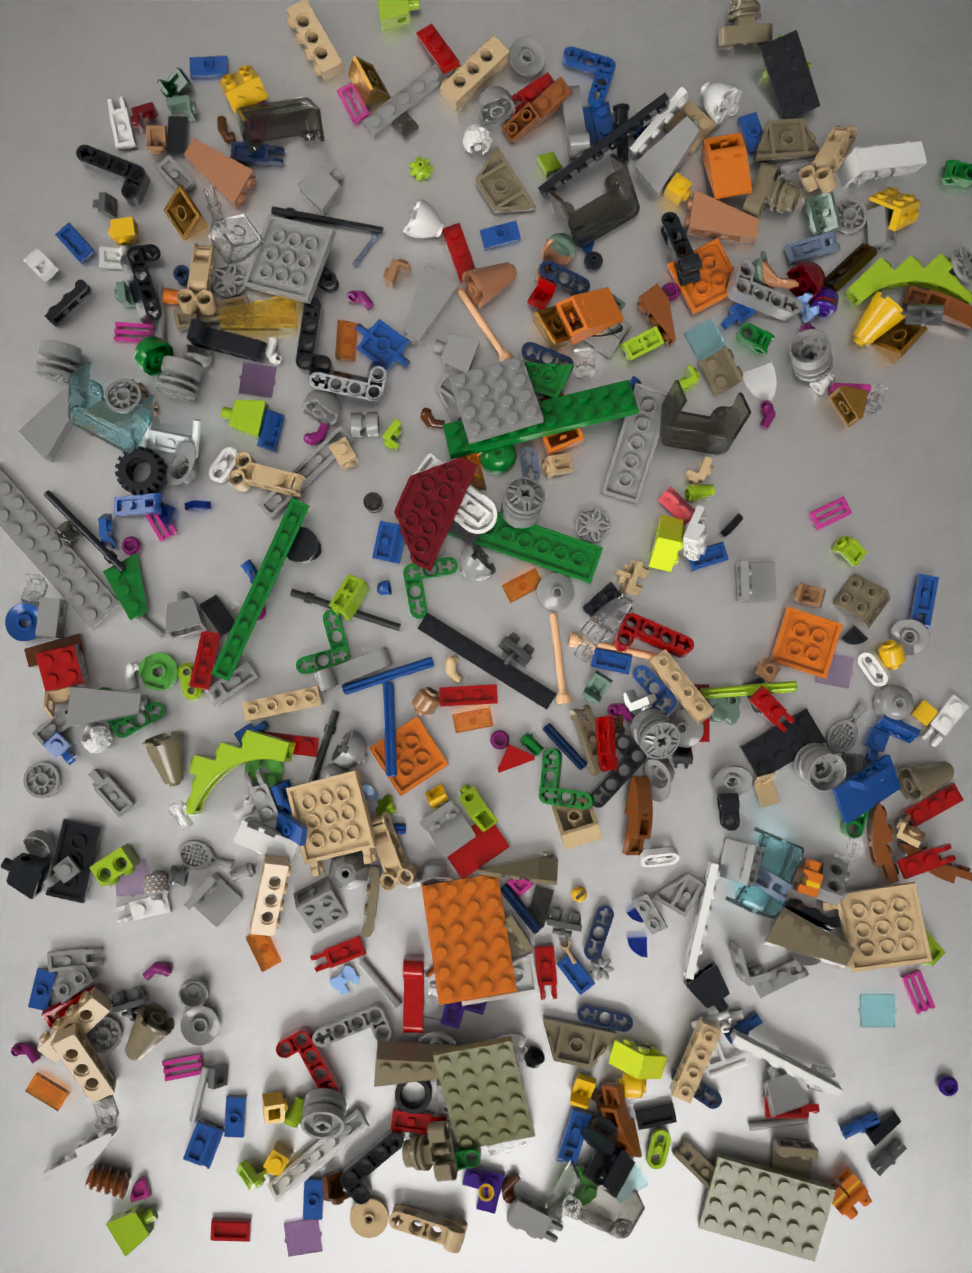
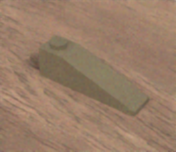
M542 852V855H533L480 867L478 874L505 878V875H509V878L513 880H524L526 877L532 883L557 885L558 858L554 856V853Z

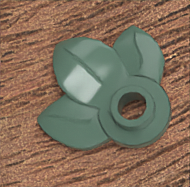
M740 696L734 697L732 703H729L730 697L707 699V702L713 705L714 709L711 721L720 722L726 719L729 725L735 724L740 716L738 707L741 700Z

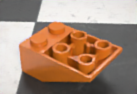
M741 132L704 138L701 157L714 198L720 199L752 193L747 151Z
M609 287L573 295L555 304L558 317L572 345L625 321Z
M544 397V398L539 399V400H537V401H542V400H546V399H550V398H549V397ZM581 428L541 437L540 439L549 457L582 444L585 438Z

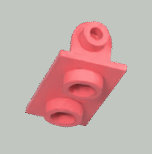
M672 487L667 489L658 499L675 518L683 520L684 527L691 521L695 509Z

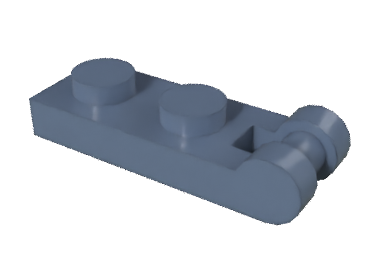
M830 231L786 244L784 248L789 264L829 253L832 254L841 250L839 243L835 239L837 237L836 232ZM824 241H828L829 246H826Z
M761 865L759 866L755 886L784 903L787 899L788 891H791L794 885ZM777 883L782 886L779 892L774 890Z

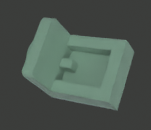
M174 95L171 98H166L167 106L172 115L188 112L191 120L196 121L195 114L198 113L196 103L191 101L189 95Z
M124 281L116 282L117 289L114 290L116 300L125 308L135 307L127 284Z
M596 670L584 688L582 695L587 701L598 705L613 680Z

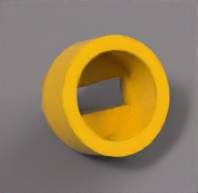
M576 886L572 889L571 896L574 901L583 902L587 897V892L582 886ZM581 891H583L584 893L578 899H576L575 897Z
M483 1184L479 1188L478 1194L480 1199L489 1201L493 1198L494 1189L491 1185ZM484 1187H488V1198H484Z

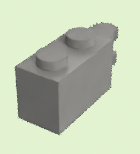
M518 1193L507 1212L508 1224L516 1230L521 1229L533 1239L539 1238L543 1240L545 1238L555 1243L558 1237L548 1231V1228L551 1227L560 1232L564 1228L561 1223L553 1219L551 1210Z

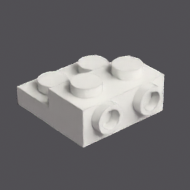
M697 505L683 536L684 556L692 561H698L700 555H704L707 549V544L705 543L708 536L706 534L707 526H705L707 516L705 515V507Z

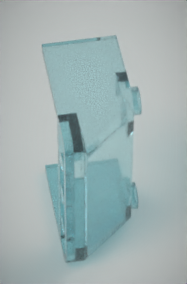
M87 362L69 375L68 418L78 428L125 453H131L137 448L153 420L155 396L150 395L133 408L132 413L122 414L114 412L105 401L102 385L91 379L92 363Z
M755 827L754 831L761 833L758 838V845L763 847L760 865L792 884L802 860L804 848ZM777 883L774 890L779 892L782 886ZM751 885L739 888L735 894L736 898L727 896L725 899L751 913L772 919L779 915L783 906V902L760 888Z

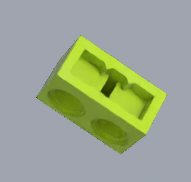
M126 844L91 866L90 870L101 887L107 884L111 887L120 881L119 877L125 874V876L133 873L136 870L135 866L140 862L129 844ZM121 858L126 860V866L122 864ZM106 868L110 870L111 876L106 874Z

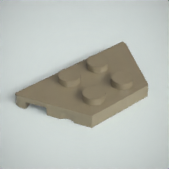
M804 118L768 120L765 123L754 161L816 158L820 148L815 142V135L809 130V126Z
M497 145L493 149L490 158L483 165L482 171L475 178V184L494 214L536 209L533 200Z
M543 1017L552 1057L556 1062L592 1069L598 1062V1058L607 1050L611 1041L617 1037L616 1031Z

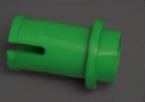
M527 732L520 739L521 745H525L534 756H538L544 747L532 737V733L529 734Z

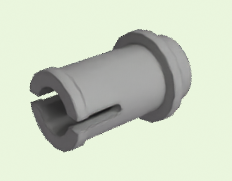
M245 863V866L231 870L229 874H232L230 878L235 883L246 877L252 878L256 874L253 863Z

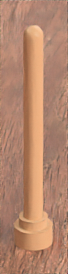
M460 288L458 295L499 354L498 361L513 358V354L505 350L465 290Z
M553 612L550 614L559 688L556 703H572L571 695L566 690L558 617Z
M573 631L570 632L568 646L575 648L576 646L584 645L649 660L658 655L657 653L630 647L628 650L621 652L615 649L614 644L583 638L578 632Z

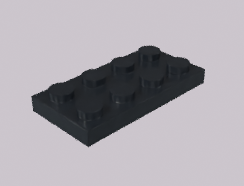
M797 30L759 46L782 119H792L821 106Z
M807 708L792 715V718L795 719L793 723L788 722L786 719L780 722L787 729L785 732H782L775 725L740 746L741 751L757 777L774 773L795 760L798 751L805 745L814 742L822 744L826 742Z
M67 818L63 819L52 868L67 856H71L82 871L65 884L60 880L54 886L47 888V896L78 903L86 902L92 877L90 867L95 864L103 826ZM51 869L50 877L55 874L53 869Z

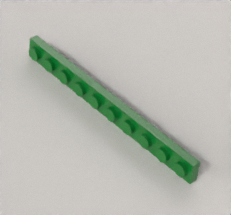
M294 498L291 499L211 674L230 681L307 514L309 505Z

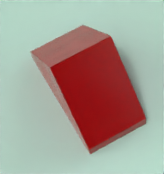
M508 744L497 769L500 773L535 760L534 755Z

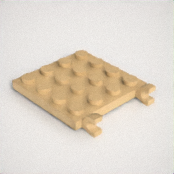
M358 770L286 788L293 818L308 827L306 844L300 846L304 864L310 863L312 877L325 873V868L320 860L362 851L364 864L377 861L376 853L372 849L377 847Z
M915 882L849 891L845 899H841L838 905L823 901L824 911L838 909L845 943L856 948L846 966L851 967V972L932 962Z

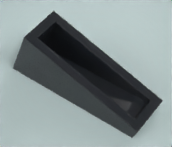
M894 1110L881 1118V1123L866 1129L865 1134L874 1146L879 1144L901 1123Z

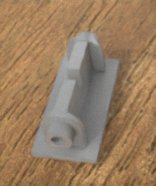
M643 892L639 895V898L632 900L651 935L668 928L665 920L653 903L650 894Z
M83 964L53 986L52 989L63 1004L92 983L95 972L91 968L88 970L85 964Z

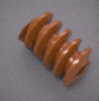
M95 1163L88 1174L85 1188L89 1185V1190L93 1191L97 1187L96 1190L99 1193L104 1189V1194L106 1195L112 1191L113 1197L119 1194L120 1199H123L131 1181V1178H127L128 1172H125L120 1177V1170H117L113 1175V1168L110 1167L106 1173L104 1165L100 1170H97L98 1164Z

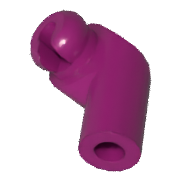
M352 290L347 293L346 297L349 302L362 303L367 311L375 306L364 291Z
M764 400L760 404L764 418L759 426L764 430H768L776 413L772 403Z
M321 422L316 432L304 435V442L308 445L323 442L329 425Z
M623 703L610 704L607 709L609 715L623 716L628 723L635 717Z
M155 962L143 973V977L148 981L156 974L168 977L172 974L173 969L168 963Z
M18 1042L11 1048L13 1056L27 1055L32 1064L41 1058L30 1043Z

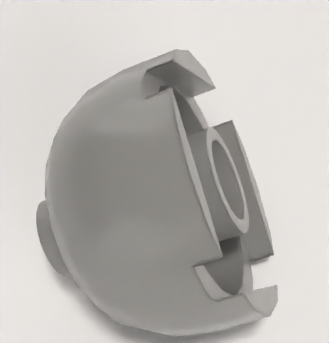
M493 86L484 90L477 101L479 119L483 124L486 122L490 123L491 126L502 125L509 121L512 112H515V103L510 93L501 86Z
M318 389L309 392L301 405V408L304 407V414L317 423H321V420L328 422L327 425L335 424L341 411L340 401L334 393Z
M470 543L461 552L459 557L460 573L466 579L470 578L474 581L486 580L496 572V568L493 562L489 564L487 560L489 556L476 544L472 545Z
M888 684L878 689L872 704L874 712L879 718L886 715L889 718L900 721L905 720L914 708L912 694L906 688L893 684Z
M350 729L343 736L342 739L344 741L341 745H337L331 758L335 764L344 768H352L359 763L363 764L368 756L366 753V739L358 731Z

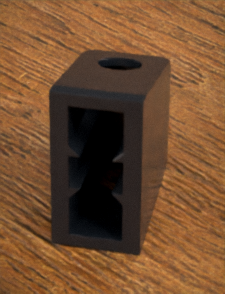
M21 853L13 860L6 857L1 863V868L9 871L6 880L8 885L28 898L34 899L43 890V882L46 880L51 860L28 853Z
M714 961L700 969L697 975L694 974L693 980L687 978L683 981L686 987L707 1009L714 1005L718 1012L721 1013L729 1007L724 998L730 992Z

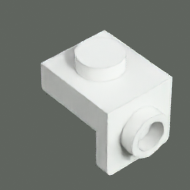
M121 245L120 248L100 246L99 267L123 270L120 258L126 251V246Z
M38 248L24 259L26 264L45 283L59 271Z
M634 689L623 693L624 703L630 711L638 708L641 711L652 707L651 703L657 701L654 693L640 699L637 698Z

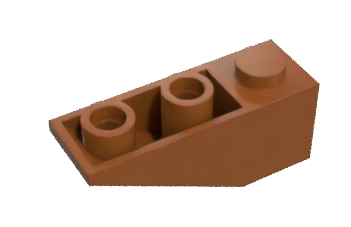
M655 284L639 296L637 307L642 314L647 315L652 327L657 326L664 343H668L672 347L676 338L669 298L661 287Z

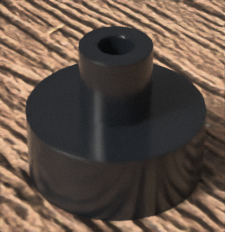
M595 251L586 254L584 258L585 269L589 272H597L601 269L603 264L601 254Z
M530 1047L524 1054V1060L528 1067L537 1069L545 1061V1056L539 1048Z

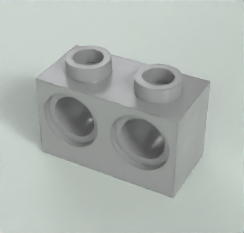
M825 856L819 874L823 875L818 896L815 899L838 905L841 899H845L847 894L845 883L848 882L850 872L847 871L848 863Z

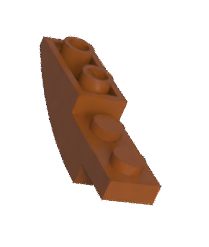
M560 76L532 103L528 102L501 127L502 131L512 144L554 115L561 108L560 105L573 94L572 90Z
M910 285L902 305H944L943 321L972 330L971 305L932 289L927 291Z
M631 776L624 812L629 815L622 853L625 855H640L644 839H650L653 820L652 792L649 777Z
M878 803L870 809L868 815V850L872 865L881 866L885 880L894 883L899 881L897 876L899 875V870L892 861L891 856H893L891 847L886 844L894 841L892 837L894 832L891 825L887 823L885 807Z
M907 842L897 843V846L905 856L930 848L924 846L923 849H920ZM952 862L942 864L941 867L927 871V873L953 884L956 876L972 881L971 868L959 865L958 868L952 867Z
M604 1082L601 1088L605 1105L601 1107L603 1117L611 1119L617 1127L618 1137L616 1141L618 1142L616 1146L618 1149L628 1153V1156L640 1158L642 1152L634 1118L628 1117L622 1085L620 1083Z

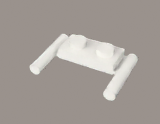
M145 409L143 448L147 447L175 453L177 447L182 442L188 441L195 446L196 458H198L201 430L200 419L193 420L192 436L160 429L152 430L153 411Z
M728 1010L705 1018L718 1022L730 1018ZM698 1020L691 1022L693 1030L695 1029ZM717 1041L707 1064L711 1078L748 1066L746 1058L727 1064L719 1041Z

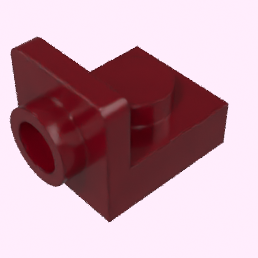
M153 101L131 108L133 116H130L134 128L139 129L140 133H144L142 122H151L159 117Z

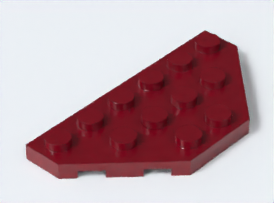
M459 457L409 476L394 513L400 524L404 541L408 546L412 563L428 571L432 570L479 465Z

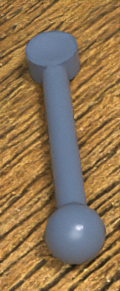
M377 234L371 235V240L352 265L358 266L372 243L378 240Z

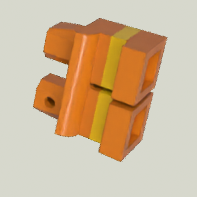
M806 858L803 868L798 867L799 872L802 873L800 883L794 881L792 889L817 898L823 875L819 874L822 863Z
M847 1166L835 1177L839 1184L833 1179L829 1185L835 1186L836 1189L832 1205L842 1216L845 1214L852 1220L858 1214L854 1205L860 1202L865 1207L872 1202V1199L866 1187Z

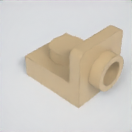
M570 453L550 455L543 459L542 470L545 478L574 472Z
M907 814L906 818H901L896 826V829L899 830L896 837L918 848L926 833L917 827L908 825L911 815Z

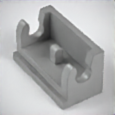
M882 205L867 210L869 246L878 247V250L897 246V231L888 229L894 210Z
M40 597L36 636L64 638L68 602L66 600Z

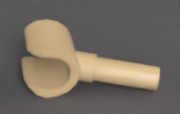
M567 939L569 942L567 947H563L560 942L561 949L566 951L572 964L577 963L571 950V941Z

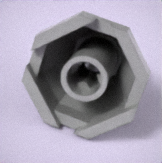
M362 851L333 857L329 875L337 887L354 890L367 881L370 863L364 864Z

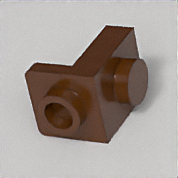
M334 1170L322 1176L323 1199L331 1202L333 1205L342 1204L344 1200L350 1198V1195L343 1191V1186L340 1183L342 1174L340 1170Z

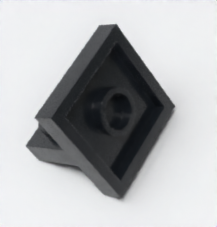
M615 1148L611 1155L595 1150L582 1175L612 1197L617 1198L636 1162L628 1157L629 1154L622 1149Z

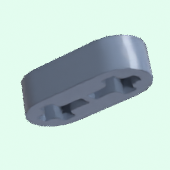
M525 447L520 452L523 477L530 478L526 474L529 473V467H532L533 473H537V475H534V480L538 481L540 478V468L537 452L532 447ZM526 451L534 455L531 457V463L529 464L527 458H523Z

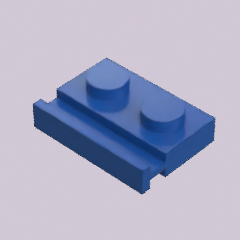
M604 102L603 106L599 108L592 106L583 107L585 129L589 133L590 146H592V144H597L615 130L609 102Z
M380 521L372 556L373 559L400 564L405 541L399 524Z
M198 1120L183 1160L199 1166L203 1165L210 1169L224 1129Z

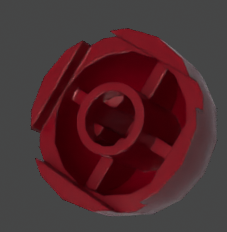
M813 261L798 262L786 274L788 278L799 282V286L789 289L796 297L808 292L813 294V297L810 299L813 300L824 288L825 273Z

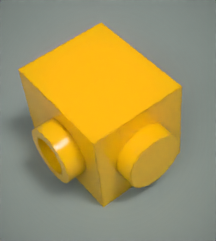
M677 172L667 185L663 196L679 207L683 200L686 201L691 195L692 191L690 189L693 183Z
M133 217L110 220L111 227H108L109 236L117 245L129 246L131 243L140 242L138 223Z
M282 1091L262 1094V1111L265 1125L285 1122V1111L288 1110L287 1099H283Z
M276 1142L263 1167L269 1174L280 1177L293 1151Z

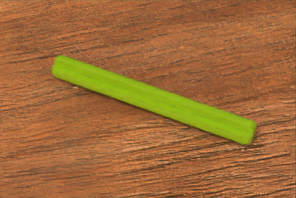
M796 681L701 688L699 692L705 699L753 695L761 685L771 694L796 692L798 686Z

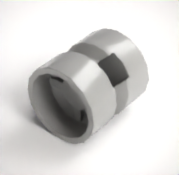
M362 412L351 413L352 438L363 437L365 434L368 437H379L378 412H367L366 415H363Z

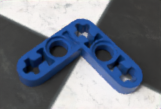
M572 46L565 48L562 61L566 66L595 75L588 96L589 105L594 108L603 106L615 72V61L609 57ZM592 60L594 64L588 65L584 61ZM604 80L607 84L600 85L597 81ZM597 92H599V98L595 99Z
M640 665L635 667L632 673L633 678L648 695L653 694L649 690L651 683L655 682L660 686L659 692L655 693L657 701L652 704L651 708L659 709L656 705L662 706L665 703L664 698L672 699L670 702L672 704L671 707L665 706L663 708L664 714L667 716L676 707L677 700L675 696L647 666ZM638 669L645 670V676L648 679L650 676L653 678L647 682L646 686L643 684L646 680L643 677H637L639 674Z

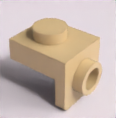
M346 437L329 446L341 469H349L356 465L355 462L358 459Z
M706 456L702 460L697 473L687 470L684 476L691 483H702L706 475L710 476L713 465L711 463L713 459Z

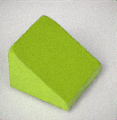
M554 152L537 156V163L545 177L562 169Z

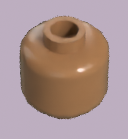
M430 687L419 689L412 700L415 713L423 717L434 714L440 704L439 693Z

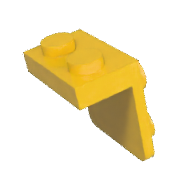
M244 65L237 72L224 75L219 81L235 114L269 98L252 65Z
M888 187L885 190L870 195L869 200L894 210L888 229L897 231L917 220L921 200L916 199L912 194L898 192L897 188Z

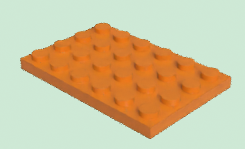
M483 875L421 886L439 1005L517 992L508 933L504 925L506 920L499 878Z

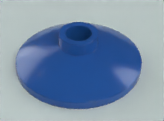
M28 603L13 606L5 618V627L8 634L18 641H31L37 637L35 633L38 608ZM28 619L30 624L25 626L24 622Z

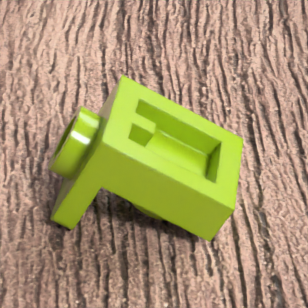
M692 365L687 366L685 370L688 378L685 376L676 381L677 384L673 388L676 396L698 385L700 375L696 368L693 369Z
M397 419L392 422L382 435L383 444L391 451L393 449L397 451L400 449V446L393 441L403 431L401 429L403 427L402 423Z
M845 535L841 536L832 548L833 552L841 554L854 567L858 565L867 553L855 538Z
M246 1159L239 1164L236 1172L249 1191L255 1186L256 1188L261 1187L267 1181L268 1172L266 1169L257 1175L254 1165L249 1164Z

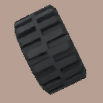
M138 446L137 449L131 447L130 452L125 450L123 457L119 456L118 460L120 462L115 464V468L118 469V471H115V476L118 477L117 481L122 485L123 489L133 495L157 493V490H163L162 484L167 483L165 477L168 467L164 463V459L156 452L147 447ZM148 462L151 467L149 477L142 482H135L133 477L134 469L140 463Z

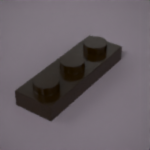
M862 243L825 277L824 287L832 288L838 292L878 254L876 248Z

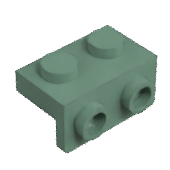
M833 191L820 194L814 198H805L804 209L809 216V229L811 233L820 235L842 228Z

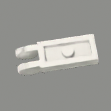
M119 96L121 109L117 110L113 99H107L108 113L117 150L136 147L131 119L124 96Z
M951 694L938 710V714L928 724L921 737L925 740L936 730L938 733L931 741V745L936 747L969 706L957 696Z
M168 893L163 895V899L151 900V896L114 907L115 912H121L129 908L132 915L120 917L117 919L118 923L131 920L136 921L172 911Z

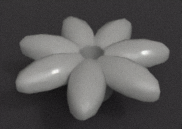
M600 956L598 962L591 961L595 968L590 971V974H597V981H600L602 975L605 979H609L608 972L614 971L613 967L608 966L611 959L608 958L604 961L603 957Z

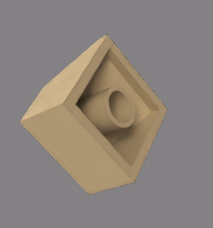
M586 796L576 799V801L584 802V806L585 803H589V799H586ZM552 806L565 850L602 839L593 807L589 809Z

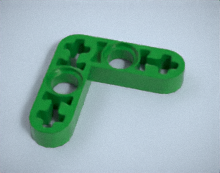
M454 558L436 559L434 564L436 572L432 575L427 574L425 569L422 568L424 576L420 577L421 573H416L414 578H411L410 575H407V572L410 571V568H413L414 571L420 570L418 565L412 563L404 568L403 575L409 609L414 618L421 619L427 614L422 580L454 574L458 569V563ZM447 561L455 564L452 567V571H448V568H443V573H439L438 562H441V566L447 565ZM413 586H418L421 589V593L417 597H413L410 594V589ZM423 598V602L419 601V605L421 608H424V611L421 612V615H418L416 612H413L416 609V603H411V600Z
M328 610L323 615V623L331 649L299 658L296 662L298 672L309 674L350 660L351 652L340 614L337 615L333 610ZM330 613L333 616H337L334 623L335 626L340 625V628H334L329 631V627H333L332 623L327 621ZM336 631L342 634V639L339 642L332 640V634ZM340 650L347 653V656L344 657L345 660L342 661L341 658L334 659L336 663L332 664L333 660L330 652H333V656L340 654ZM321 655H326L329 658V662L325 666H321L318 662ZM315 657L316 669H314V665L308 666L307 671L304 668H300L304 660L306 663L313 662L311 658Z
M102 687L98 689L113 691V689L109 687ZM153 702L147 705L146 710L142 714L145 717L143 725L136 723L137 715L109 720L108 722L116 736L126 738L163 718L167 713V708L162 702ZM154 706L161 707V710L159 711L160 715H148V713H151L155 710ZM129 724H132L135 727V729L133 727L127 728L126 734L124 732H120V729L122 728L121 725L127 726Z
M556 748L547 749L543 754L539 787L540 801L544 804L576 809L591 808L594 805L595 798L590 792L559 788L562 753ZM549 754H554L557 758L552 761L549 758ZM548 765H556V768H554V767H549V768H547V766H548ZM550 770L555 774V779L551 782L546 778V774ZM549 791L550 794L558 795L557 798L548 799V797L545 796V793H548ZM565 792L571 795L569 803H565L562 800ZM586 795L589 803H585L584 806V802L576 801V798H584Z

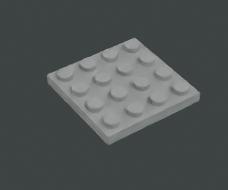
M268 215L243 286L310 304L336 232L333 229Z
M522 355L469 370L466 373L463 372L449 376L469 444L544 422Z

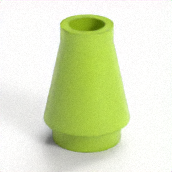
M690 484L685 487L687 501L696 502L715 494L713 484Z
M295 1096L285 1113L284 1124L294 1128H298V1125L301 1124L303 1097Z

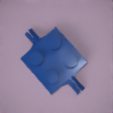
M378 319L374 326L369 329L365 328L361 323L357 324L358 326L355 327V330L363 335L362 341L356 348L358 352L372 362H382L385 365L386 372L397 361L406 368L410 365L411 361L403 356V351L410 343L409 340L381 319Z

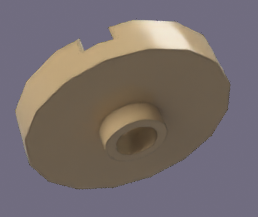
M370 1196L367 1203L362 1205L355 1203L350 1213V1223L356 1234L365 1238H373L384 1232L388 1225L389 1212L385 1203L380 1201L381 1199ZM371 1216L372 1220L368 1221L366 1217Z

